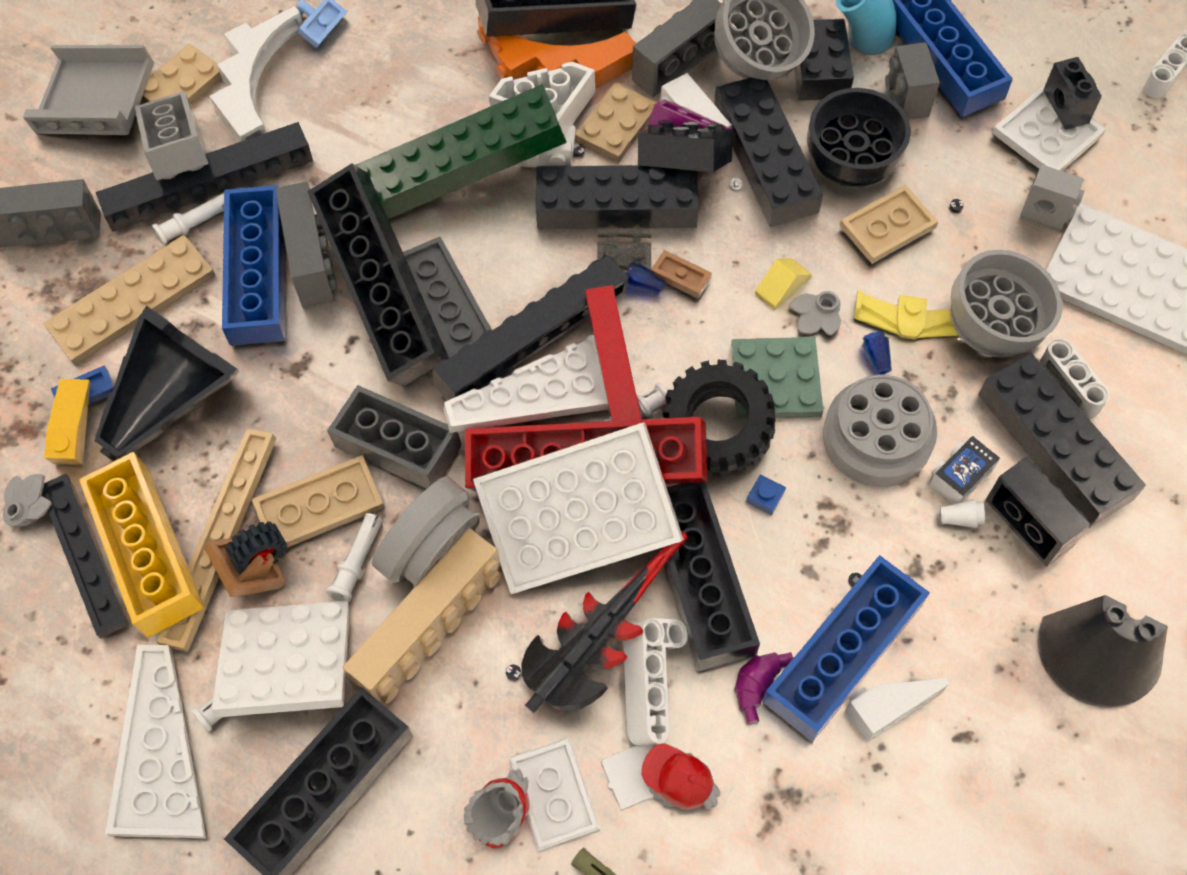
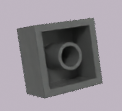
M927 43L896 46L893 58H890L889 74L885 76L886 90L891 92V99L902 107L908 119L929 117L940 82Z

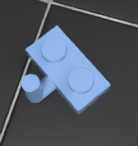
M300 0L296 8L299 10L301 18L304 13L308 18L299 27L297 33L317 49L348 11L335 0H323L316 9L306 1Z

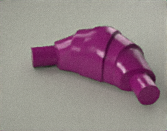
M776 652L761 656L755 655L740 668L734 692L737 696L740 711H744L747 725L759 722L756 708L761 705L767 689L774 682L776 675L780 673V667L787 666L792 661L793 655L791 652L779 655Z

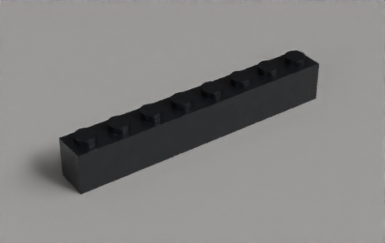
M299 122L206 154L209 164L204 165L199 170H188L177 174L174 178L157 181L152 172L95 192L110 229L113 232L127 228L130 225L150 220L161 214L175 211L181 207L224 193L226 189H235L246 184H252L257 180L277 175L283 171L313 161L309 144Z
M608 255L599 261H593L580 274H573L560 287L550 289L537 302H530L517 315L507 317L494 330H487L481 335L480 339L471 345H464L457 354L448 360L443 359L437 363L433 369V385L447 400L453 399L472 389L479 390L488 386L492 380L503 376L588 319L590 316L585 289L613 285L615 297L618 299L627 292L629 276Z

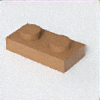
M664 250L651 268L650 276L699 298L711 280L712 272Z

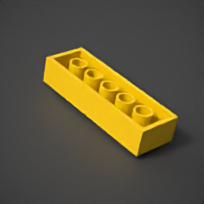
M132 452L79 479L132 624L149 638L204 609L149 469L140 458Z

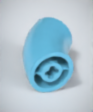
M836 0L837 8L848 21V39L855 49L862 53L874 55L881 54L891 48L894 44L897 27V16L892 0Z

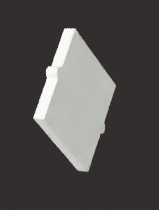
M654 744L635 746L601 760L609 780L608 788L613 790L621 811L654 796L650 793L641 775L644 759L655 746Z

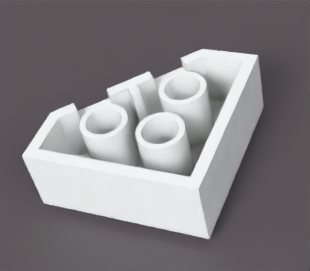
M574 62L562 64V68L551 71L544 68L528 72L527 77L513 80L512 76L503 78L489 95L490 106L543 84L565 136L596 92L595 70Z

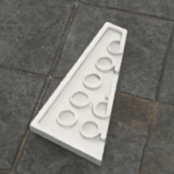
M594 335L588 336L586 341L577 345L573 343L566 346L565 350L558 354H549L514 370L512 375L503 379L500 377L496 378L488 386L479 390L472 389L444 402L443 409L450 433L465 431V429L487 428L608 410L609 407Z
M137 644L105 832L108 836L206 838L172 649L169 645Z

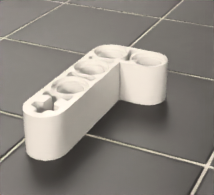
M650 618L631 622L634 625H639L644 632L633 639L623 640V650L627 655V659L624 661L627 733L630 741L637 746L661 744L669 736L666 650L683 647L688 641L687 627L682 621Z

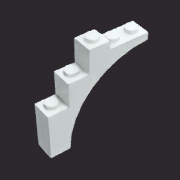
M295 6L253 28L244 23L225 33L229 49L234 56L217 64L222 80L227 87L210 95V99L216 114L238 142L266 133L255 108L257 84L265 65L273 54L286 41L298 34L297 31L303 24L300 12Z

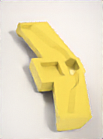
M857 291L854 319L899 335L900 338L912 340L917 338L959 336L953 326L950 309L927 310V299L899 295L896 306L863 294V291Z

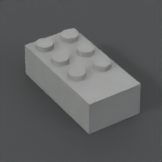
M185 91L135 106L144 153L156 181L174 178L177 174L188 170L196 171L209 164L197 121Z

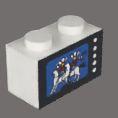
M972 436L965 444L960 441L950 452L952 457L947 462L941 460L931 471L934 477L929 486L952 505L961 503L993 472L1000 457Z

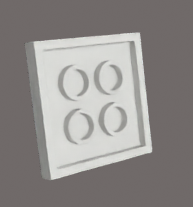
M1043 85L994 127L992 134L1038 169L1042 164L1063 171L1101 138L1106 129L1091 119L1089 124L1065 130L1043 92L1045 87Z

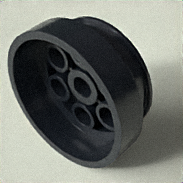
M865 88L842 89L827 95L815 106L809 121L807 146L816 168L831 182L849 188L869 187L885 179L903 161L911 136L910 122L902 107L883 93Z

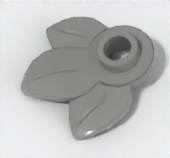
M823 291L817 296L805 293L794 298L789 303V308L801 315L798 321V331L800 334L812 335L822 329L827 335L832 336L839 330L841 318L838 312L840 311L841 302L835 293ZM827 304V305H829L830 307L828 308V307H824V306H822V305Z
M34 474L23 480L15 476L7 484L4 493L6 507L3 512V519L7 525L11 527L26 526L31 520H38L49 510L52 502L41 497L45 480L44 475Z

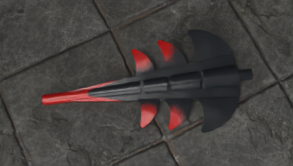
M681 531L683 541L663 547L606 604L596 601L592 594L587 592L583 600V611L588 619L585 625L573 622L571 616L564 612L557 627L558 640L562 645L559 650L547 648L539 635L532 640L525 651L521 663L523 680L527 687L535 693L525 704L532 713H535L544 702L557 710H580L595 702L607 691L608 687L604 683L590 680L587 677L586 671L589 667L597 670L609 669L627 659V655L623 651L611 649L608 646V641L610 638L629 640L643 634L644 631L639 625H634L626 621L625 618L665 563L686 541L688 536L683 531Z

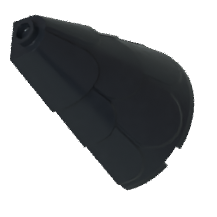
M146 306L138 317L126 356L122 359L113 392H110L94 441L103 447L100 452L112 461L132 452L135 453L165 433V428L195 410L197 405L229 384L240 371L216 353L213 354L178 330L167 319Z

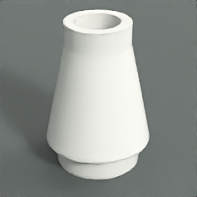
M975 499L940 507L941 524L970 528L985 525L983 501L976 502Z

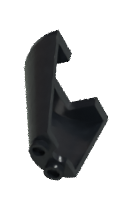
M1103 595L1044 616L1038 631V648L1048 667L1046 671L1054 682L1067 694L1093 706L1119 707L1120 705L1140 700L1158 682L1162 672L1168 626L1147 615L1142 619H1133L1127 613V605L1107 595Z

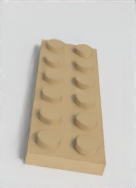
M182 235L48 319L43 324L75 366L136 326L139 315L146 306L158 313L216 275L211 266L186 236Z

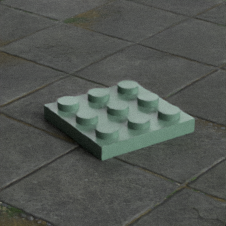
M816 337L732 339V366L734 362L741 363L745 371L751 368L758 373L759 381H765L769 394H772L774 400L775 418L822 417L823 403ZM735 400L736 419H747L745 407Z

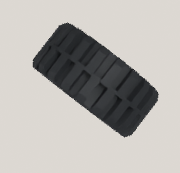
M721 359L717 360L716 365H710L709 360L700 362L701 368L695 370L691 366L685 370L686 377L683 379L678 376L673 382L674 389L667 391L665 396L666 405H663L662 410L663 419L692 417L700 404L714 397H728L741 403L747 413V422L744 428L737 435L726 440L714 441L706 439L707 475L713 476V472H720L721 477L730 476L729 471L737 470L739 474L746 471V465L749 463L753 466L758 463L761 453L766 454L770 448V440L774 438L776 422L772 394H769L765 381L758 380V373L751 368L745 371L741 363L734 362L733 366L727 365V360Z

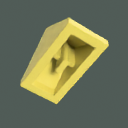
M793 258L776 259L756 288L755 294L775 310L808 281L812 274Z

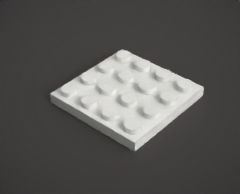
M336 601L226 610L211 709L214 718L344 707L346 674L342 666L347 662L349 602Z

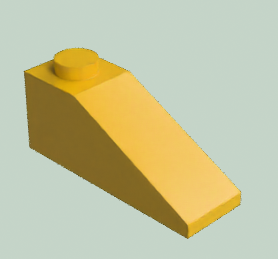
M59 380L47 426L44 458L52 464L83 465L90 380Z

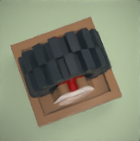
M267 521L266 524L259 522L256 527L254 524L250 525L247 531L241 530L239 536L234 535L229 539L209 541L205 547V551L230 597L281 589L286 583V579L277 565L279 561L277 558H283L288 545L275 523L272 524V522Z

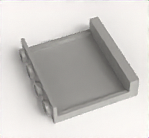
M52 45L51 50L58 58L39 109H26L23 115L24 120L35 134L129 135L136 115L135 106L140 104L154 66V61L144 45Z

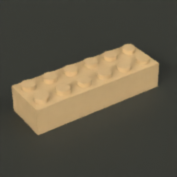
M469 528L342 666L351 685L357 690L362 687L382 705L390 703L398 694V687L404 680H410L418 672L421 661L427 655L430 657L437 651L441 644L440 640L446 633H452L456 630L463 614L467 610H473L481 600V594L488 587L492 588L497 584L502 572L498 549Z

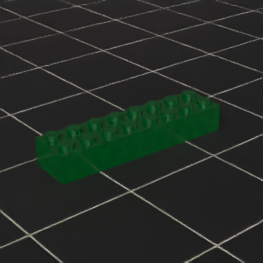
M541 84L360 162L356 166L369 174L388 219L563 145L567 141L545 88Z

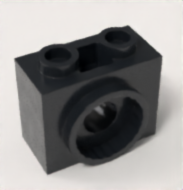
M1079 57L1055 62L1043 89L1065 130L1089 124L1102 97L1093 77L1087 72Z

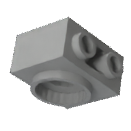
M1041 164L1027 195L1020 217L1062 230L1066 221H1072L1076 206H1079L1085 191L1080 188L1084 178Z

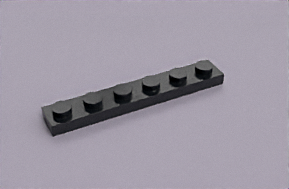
M63 474L45 482L42 497L52 502L48 513L95 633L101 639L128 626L129 623L71 479L67 474Z

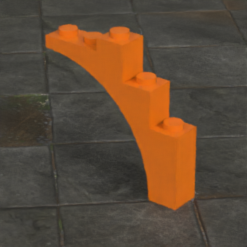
M477 17L479 27L477 34L483 43L489 45L497 59L496 71L501 79L512 76L513 80L527 77L528 72L544 68L551 71L562 68L564 63L574 62L595 70V89L632 69L633 45L636 42L626 31L612 38L591 44L573 46L549 45L530 41L518 35L486 37L480 17Z

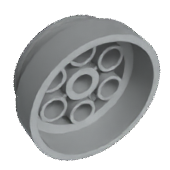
M723 0L717 11L714 32L716 49L725 65L743 78L753 77L761 80H773L786 76L805 60L814 42V21L810 9L804 0Z
M989 250L977 254L966 263L952 285L950 315L956 332L969 346L989 356L1010 357L1038 347L1055 329L1062 315V297L1054 279L1036 261L1017 252Z
M890 375L865 377L844 388L832 401L823 427L825 449L834 465L849 478L859 483L876 487L895 486L914 478L927 464L937 439L935 416L926 397L910 382ZM877 394L885 395V396H887V398H882V397L878 396ZM852 406H859L863 410H856ZM903 407L911 408L914 412L906 411ZM878 419H884L889 424H883ZM853 432H861L864 436H856ZM904 433H910L915 438H909ZM885 445L890 448V451H885L879 446Z
M448 476L434 482L409 505L387 532L373 556L372 566L390 582L396 583L409 580L413 584V588H415L469 528L473 531L477 529L481 515L473 513L468 509L469 493Z

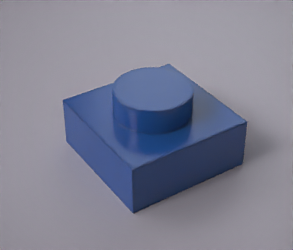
M760 474L749 492L746 502L772 515L782 499L786 487Z

